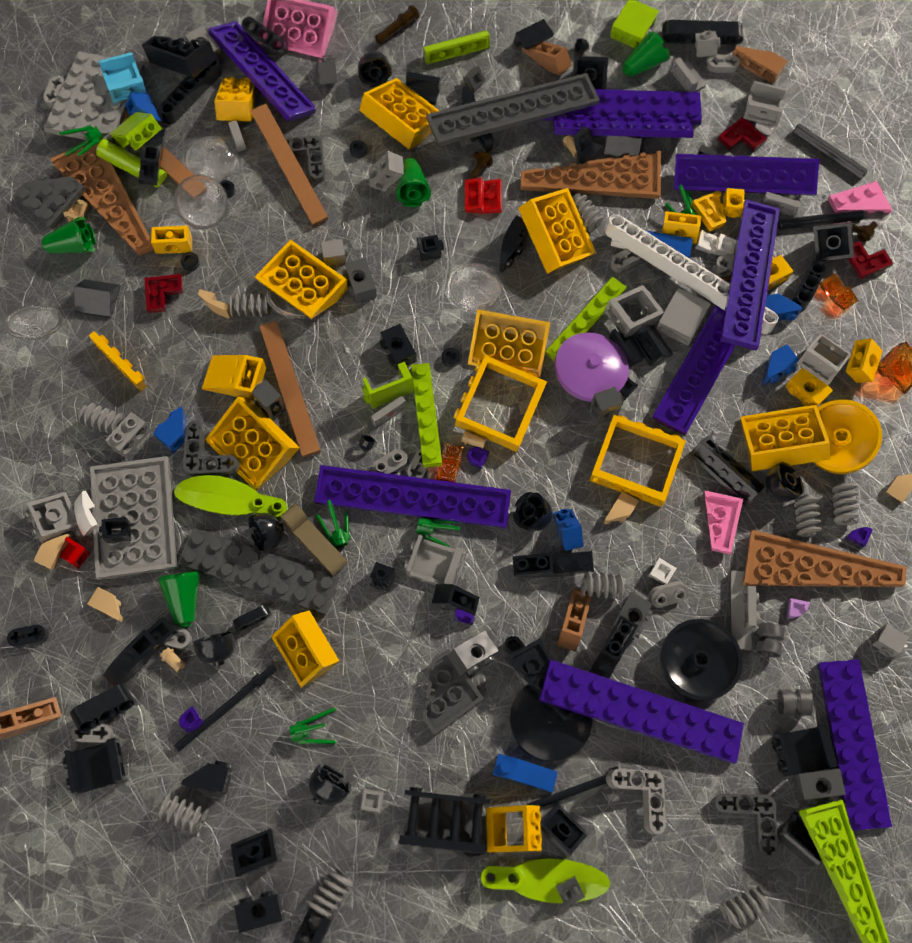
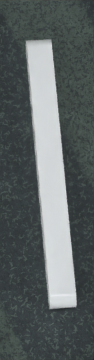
M614 214L610 216L605 229L608 237L611 239L613 237L628 250L725 310L729 290L728 282L621 215ZM765 306L761 334L767 335L772 332L778 322V315Z

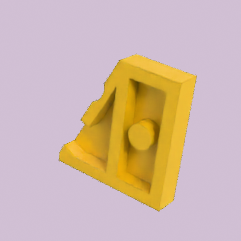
M718 191L693 200L691 203L692 208L697 215L701 216L702 222L710 232L723 227L726 223L725 214L723 213L724 206L720 201L721 192Z

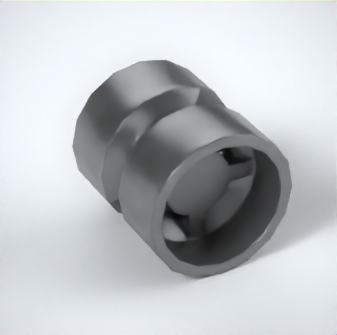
M760 623L757 636L760 639L756 640L755 653L766 657H781L783 645L780 641L784 640L785 628L778 624Z
M779 689L777 691L776 703L780 716H794L795 713L798 716H810L812 714L813 698L809 689H796L795 692L791 689Z

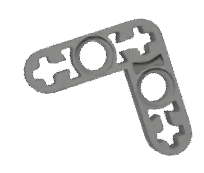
M610 770L606 775L609 787L624 790H643L645 830L652 835L663 833L666 828L664 778L662 774L651 770ZM633 774H636L639 778L637 786L632 783ZM614 776L625 777L624 781L618 782L614 780ZM646 779H655L656 783L646 782ZM652 797L657 799L658 804L656 808L651 806L650 801ZM652 823H657V827L653 826Z

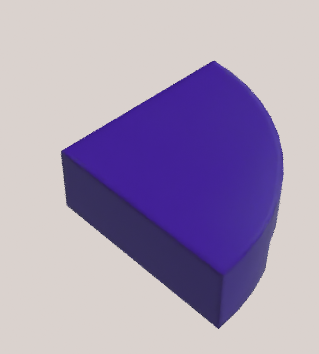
M868 527L857 528L851 531L846 539L865 547L873 529Z
M456 609L454 620L474 625L475 616Z

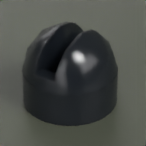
M578 38L576 40V52L583 53L589 49V43L586 39Z
M362 435L359 446L363 451H369L374 447L376 441L369 435Z

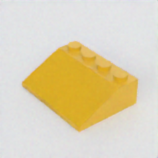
M398 78L363 93L359 111L366 117L370 118L408 149L419 145L432 133L426 115L439 111Z
M568 188L533 198L518 208L547 274L596 254Z
M291 239L255 276L256 280L310 319H313L335 304L348 291L346 278Z
M477 309L468 365L477 366L478 361H483L486 355L540 378L550 322Z
M246 397L236 398L205 439L219 455H232L239 461L240 466L237 473L255 491L285 466L300 448L250 398Z
M817 405L740 417L748 460L752 471L772 469L782 462L791 466L830 460V441Z

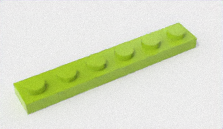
M612 277L545 351V355L555 362L556 354L564 341L576 334L588 333L605 314L604 309L609 300L622 295L627 287Z
M430 363L411 365L423 468L442 466Z

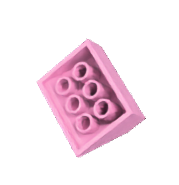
M267 0L263 25L286 41L288 51L322 58L332 36L338 11L333 6L307 0ZM268 32L263 34L262 40L268 37ZM282 42L276 44V48L280 49Z

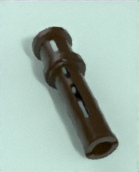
M410 5L408 10L403 14H398L394 22L375 35L377 43L382 45L399 30L409 27L413 20L419 19L420 14L416 7Z

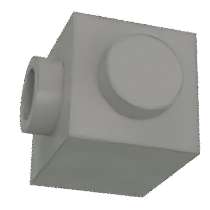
M716 31L696 33L695 51L697 57L717 55V48H720V37L717 38Z
M342 239L321 242L324 263L327 266L346 263L345 257L349 256L348 248L343 246Z
M886 624L879 629L871 645L878 648L883 655L895 657L905 652L908 647L906 642L909 637Z

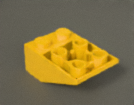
M234 77L223 78L215 98L217 120H252L251 110L255 106L256 86L248 77L242 79H235Z
M212 355L202 390L234 397H246L255 401L252 391L256 385L263 381L266 371L264 360L248 355Z

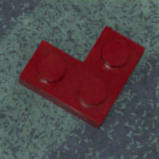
M741 117L721 133L717 140L729 151L742 141L755 152L766 143L767 138L744 117Z
M860 241L854 243V257L847 258L860 279L893 265L885 249L869 255Z
M181 274L145 278L147 313L165 312V295L183 293V277Z

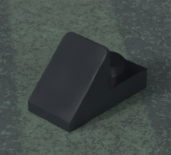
M586 126L582 127L573 136L580 164L589 160L602 148V145L592 142L590 128Z

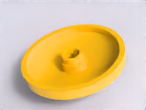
M833 400L817 407L830 441V460L813 463L820 469L835 474H849L868 466L877 456L882 443V429L876 415L863 404L852 400Z

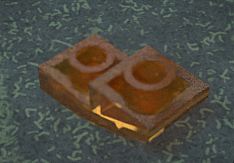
M836 273L819 284L826 295L843 311L859 301L849 286L845 288Z
M445 443L441 457L442 466L439 467L437 480L456 482L464 447Z

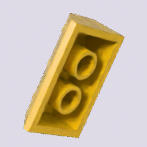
M309 610L292 615L271 636L300 687H304L322 676L339 662L338 657Z

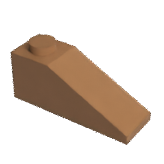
M542 42L528 50L522 47L523 52L548 72L561 75L572 66L568 50L565 47L547 42Z
M736 46L733 55L740 59L739 65L772 85L784 72L788 63L786 59L774 52Z
M573 588L557 646L576 652L592 598L589 597L588 592H585L584 597H582L581 590Z
M56 697L1 712L0 740L17 736L62 717Z

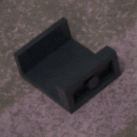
M826 724L773 735L772 747L777 752L779 759L777 765L780 773H783V777L838 766Z
M107 739V743L74 752L70 750L64 751L63 766L68 772L66 785L72 794L78 795L127 781L119 739Z

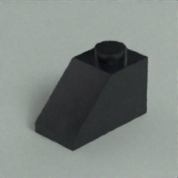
M436 584L432 604L453 612L459 609L475 616L480 597L454 584Z
M215 760V764L207 763L183 779L181 785L226 794L232 768L227 767L228 763Z

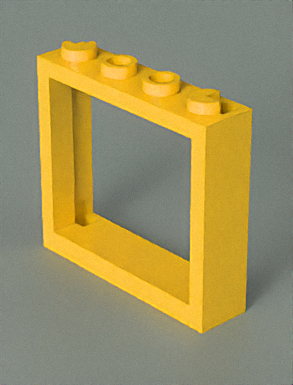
M485 355L483 361L479 360L475 371L478 372L476 376H472L469 381V392H464L461 409L457 408L453 418L456 419L454 426L468 432L471 431L470 433L486 437L491 442L517 452L547 381ZM486 368L536 389L515 438L464 417Z
M613 415L589 481L618 492L623 491L632 497L662 507L666 501L686 440H683L678 435L666 434L661 429L647 427L644 423L630 421L624 416ZM615 427L676 448L662 492L600 470Z

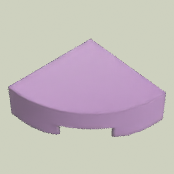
M792 598L788 599L786 619H794L804 614L810 602Z

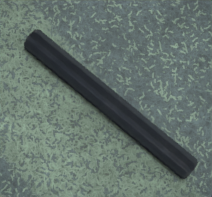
M799 123L794 128L793 132L859 178L862 179L867 174L868 170L802 124Z
M863 210L780 219L777 225L779 230L841 223L848 220L859 221L863 220L864 212Z

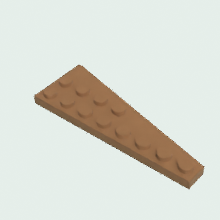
M98 144L81 156H77V153L84 147L68 156H65L66 152L50 158L53 165L64 177L72 176L87 189L82 196L139 257L154 250L151 238L112 164L96 156Z
M656 151L653 154L640 153L639 156L632 157L626 155L619 159L592 160L578 165L572 163L570 166L565 167L558 165L551 169L538 168L521 171L520 190L556 192L568 188L570 193L659 199L661 195V151Z
M751 530L742 585L903 587L906 583L907 567Z

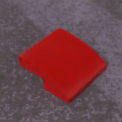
M481 177L465 180V212L476 214L502 213L501 179L483 181Z

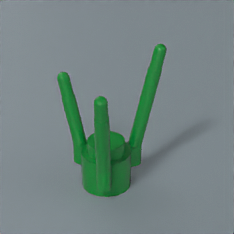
M91 125L60 132V135L87 132L84 134L87 140L66 152L65 156L84 147L77 153V156H81L94 145L100 143L103 137L96 126L92 128Z
M679 185L686 206L681 213L696 215L695 210L691 206L690 192L686 191L685 193L683 186ZM668 203L665 204L670 212L677 213Z
M328 500L327 503L335 529L332 531V536L320 515H317L316 518L329 542L335 548H341L348 545V540L351 539L348 512H344V532L343 529H339L331 500Z
M420 518L417 525V533L422 534L423 539L450 547L442 541L429 536V534L434 533V528L458 531L461 528L443 525L459 524L458 522Z
M333 707L303 721H298L296 725L290 726L292 742L298 741L299 745L336 744V740L306 739V737H309V731L325 727L324 723L312 726L307 724L336 711V708Z

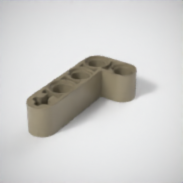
M297 504L292 505L280 516L285 527L329 574L334 576L348 564L340 552L308 520L306 514Z

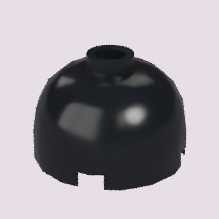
M377 51L364 54L358 63V76L361 82L372 88L388 82V78L392 75V68L388 58Z
M784 462L774 466L766 476L767 493L782 502H789L800 497L804 493V485L801 478H796L793 474L796 472L794 468Z
M526 492L520 496L515 504V507H517L516 513L513 512L515 523L520 528L531 532L540 531L547 527L553 516L550 501L537 492Z
M259 513L249 516L248 526L249 528L253 527L254 534H251V537L257 549L265 553L276 548L281 542L282 531H284L282 521L277 520L270 513Z
M224 632L211 635V637L206 639L204 637L195 640L193 645L198 658L202 662L213 663V667L225 664V660L234 653L235 638L233 632Z
M318 764L309 779L308 786L313 795L312 798L317 804L337 805L350 793L352 789L349 781L345 784L341 780L344 776L334 768L325 764L321 768L320 764Z

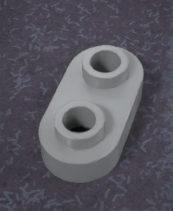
M400 449L393 450L376 460L372 465V471L394 474L406 467L408 463L407 454ZM400 456L401 459L395 460V457ZM381 465L385 466L383 470H379L378 467Z
M675 581L654 587L650 590L648 598L653 606L661 608L684 601L688 597L689 590L683 582Z
M172 626L177 633L164 646L179 650L188 648L192 642L191 634L186 629ZM180 637H185L183 643H179Z

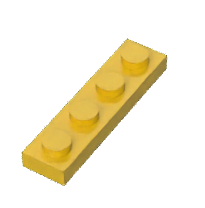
M93 331L89 337L94 345L140 391H143L146 388L143 382L145 380L144 376L139 371L134 372L131 369L133 368L132 364L126 358L122 360L119 357L121 353L114 346L111 348L108 345L109 341L103 335L99 336Z

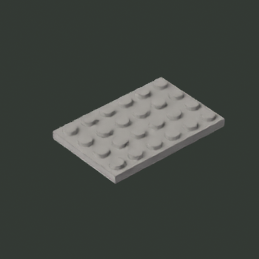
M78 51L44 125L46 133L60 135L59 133L62 131L91 125L92 128L96 126L99 129L103 139L111 143L114 142L110 133L121 125L127 111L125 104L127 99L115 103L111 99L99 65L100 60L111 57ZM135 62L139 74L142 76L145 69L144 64ZM86 131L62 135L87 140L84 135L87 133Z
M168 456L91 466V495L95 506L92 510V515L98 524L93 530L96 579L101 580L177 569ZM126 517L131 522V541L106 543L100 538L99 527L102 526V519ZM121 528L112 529V534L121 533Z

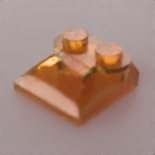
M907 341L892 348L878 365L879 374L882 377H888L903 394H906L912 387V348Z

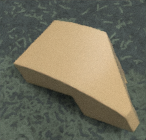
M78 199L68 212H63L67 221L70 222L81 216L85 217L90 204Z
M199 290V297L214 313L230 319L229 304L217 301L215 294L212 292Z
M912 474L896 476L885 492L903 503L912 491Z
M622 491L603 523L609 524L613 521L625 522L639 501Z
M65 534L43 542L34 561L49 569H54L61 551L68 545V542L64 539L66 536L71 538V534Z
M97 587L87 604L122 622L123 616L120 615L119 608L121 607V602L116 599L115 595Z

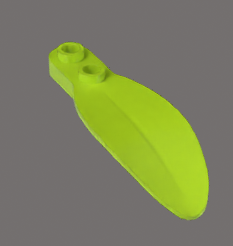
M204 475L191 477L180 482L174 490V495L181 502L217 514L238 516L251 513H270L277 519H281L280 516L287 511V504L283 499L259 494L242 482L222 476ZM261 501L262 504L257 506L255 505V502ZM280 505L281 508L279 510L274 509V506Z
M535 859L515 867L487 866L480 873V881L486 888L514 890L529 899L548 903H563L556 885L573 876L576 877L585 895V898L577 902L596 898L604 894L610 887V880L602 871L595 867L566 859ZM489 873L494 875V880L491 882L487 880ZM510 874L515 876L513 883H510L508 880Z

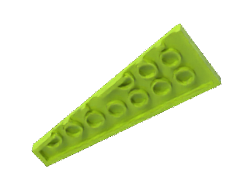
M843 800L799 811L861 942L890 943Z

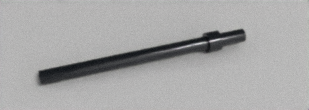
M271 664L262 673H257L252 677L250 683L207 717L200 727L189 732L178 741L174 747L181 751L256 687L260 688L266 683L265 680L276 672L277 669Z

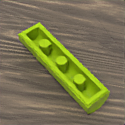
M485 30L424 46L423 55L426 64L490 48V34Z
M102 139L97 146L96 156L139 178L141 158L106 139ZM160 169L157 186H152L159 188L167 178V172Z

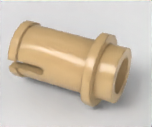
M567 135L563 139V144L568 147L573 157L576 158L577 152L573 136Z
M471 431L464 432L461 441L465 443L464 445L470 444L483 449L486 437L470 433Z
M168 647L160 654L161 661H166L178 673L186 666V663L174 653L175 650L173 648L170 649Z

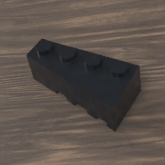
M152 36L142 44L150 63L191 78L197 77L200 72L217 60L210 41L199 43L198 40L192 39L191 42H185L184 38L172 40L171 37Z

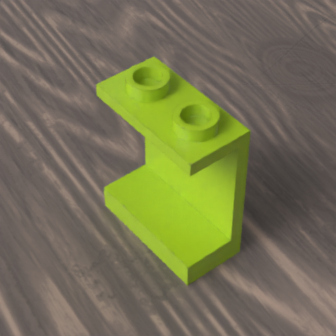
M628 0L612 25L610 37L632 48H636L645 37L651 26L654 27L656 24L659 10L636 0Z
M135 112L113 130L110 135L119 147L124 148L130 144L136 151L162 128L152 114Z
M406 363L398 364V380L372 390L367 378H363L364 386H361L365 403L370 404L371 408L374 409L392 402L400 396L404 397L413 393L412 376Z

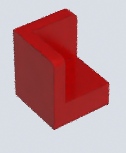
M66 536L64 540L68 542V545L61 552L60 557L79 569L91 553Z

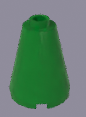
M654 31L647 33L623 62V73L627 77H634L667 62L670 59V53L668 48L664 49L662 45L664 43L663 39Z
M408 158L403 160L404 175L398 179L396 197L398 202H402L403 206L413 208L422 206L424 201H429L431 188L417 160Z
M81 216L45 235L41 244L43 249L49 254L92 253L96 249L93 248V244L96 243L94 231L90 223H85L84 220L86 218Z
M198 572L159 577V584L174 624H179V627L191 626V622L195 621L199 584Z

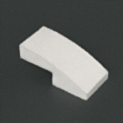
M701 231L698 235L695 249L720 256L733 255L737 240L723 234L717 237Z
M83 491L74 502L75 518L83 537L90 535L98 525L91 514L95 506L86 491Z

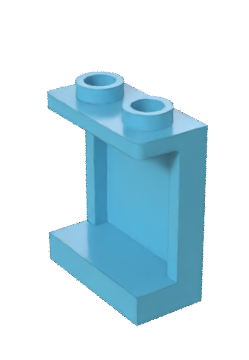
M131 52L99 61L113 103L128 99L130 92L147 94Z

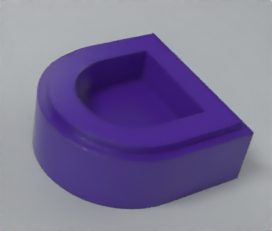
M473 447L468 451V462L472 466L482 469L490 451L480 447Z
M193 706L186 710L179 719L180 727L186 732H192L204 723Z

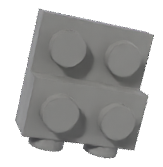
M66 492L27 503V508L24 512L26 521L28 523L32 522L34 527L31 529L35 540L39 539L41 543L57 538L62 533L79 528L74 509Z

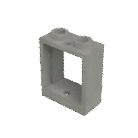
M644 285L609 300L604 309V312L624 339L636 333L643 326H652L658 323L664 314L661 306L657 304ZM637 298L649 315L632 322L621 305Z
M820 333L797 364L829 385L852 354Z

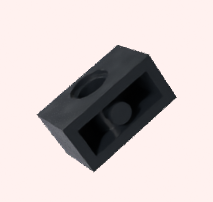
M401 324L380 332V346L382 350L387 351L388 361L391 366H395L396 370H398V364L405 362L408 366L417 361L416 352ZM394 346H400V347H401L400 349H397V350H396V349H393Z
M272 890L261 893L260 899L252 900V896L240 899L239 905L234 906L239 933L285 920L280 893L274 894ZM258 904L264 907V914L260 918L254 914V908Z

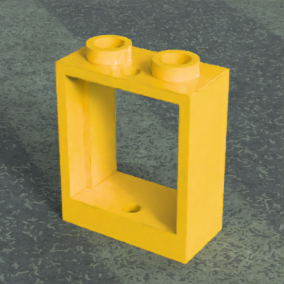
M519 805L486 808L487 852L541 851L540 806ZM523 812L524 845L507 846L506 813Z

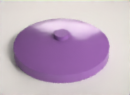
M580 333L568 338L560 346L554 362L555 374L561 386L572 396L587 402H592L594 394L615 387L617 392H620L629 374L628 361L621 348L608 337L596 333Z

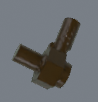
M475 152L473 154V158L477 160V165L469 175L472 179H475L483 169L492 166L493 158L487 152L481 154Z
M872 221L869 225L857 226L851 222L852 230L858 234L857 237L860 241H870L874 237V229L878 226L876 222Z

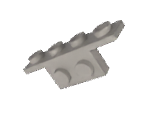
M731 571V634L738 642L740 650H751V630L759 623V612H756V605L759 603V593H756V586L742 585L744 571Z

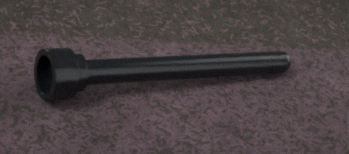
M617 766L612 767V768L609 769V771H610V770H614V769H618V767H617ZM606 775L543 797L526 805H536L542 808L607 784ZM614 776V780L618 782L623 781L622 777Z

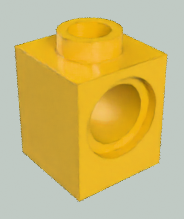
M726 189L723 196V213L725 216L730 218L741 216L744 208V189Z

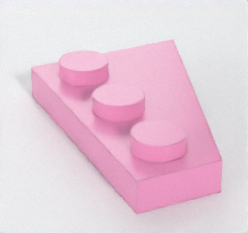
M877 181L830 195L828 198L835 213L863 210V212L867 213L879 211L890 213L892 211Z
M705 491L711 551L731 555L743 499Z

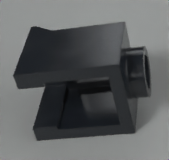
M437 235L423 238L416 237L417 250L419 249L420 262L441 258V251L444 250L442 239L438 240Z
M126 517L102 519V526L99 527L100 538L106 543L131 541V522ZM121 528L120 534H112V529Z
M376 562L370 575V586L389 592L395 577V568Z

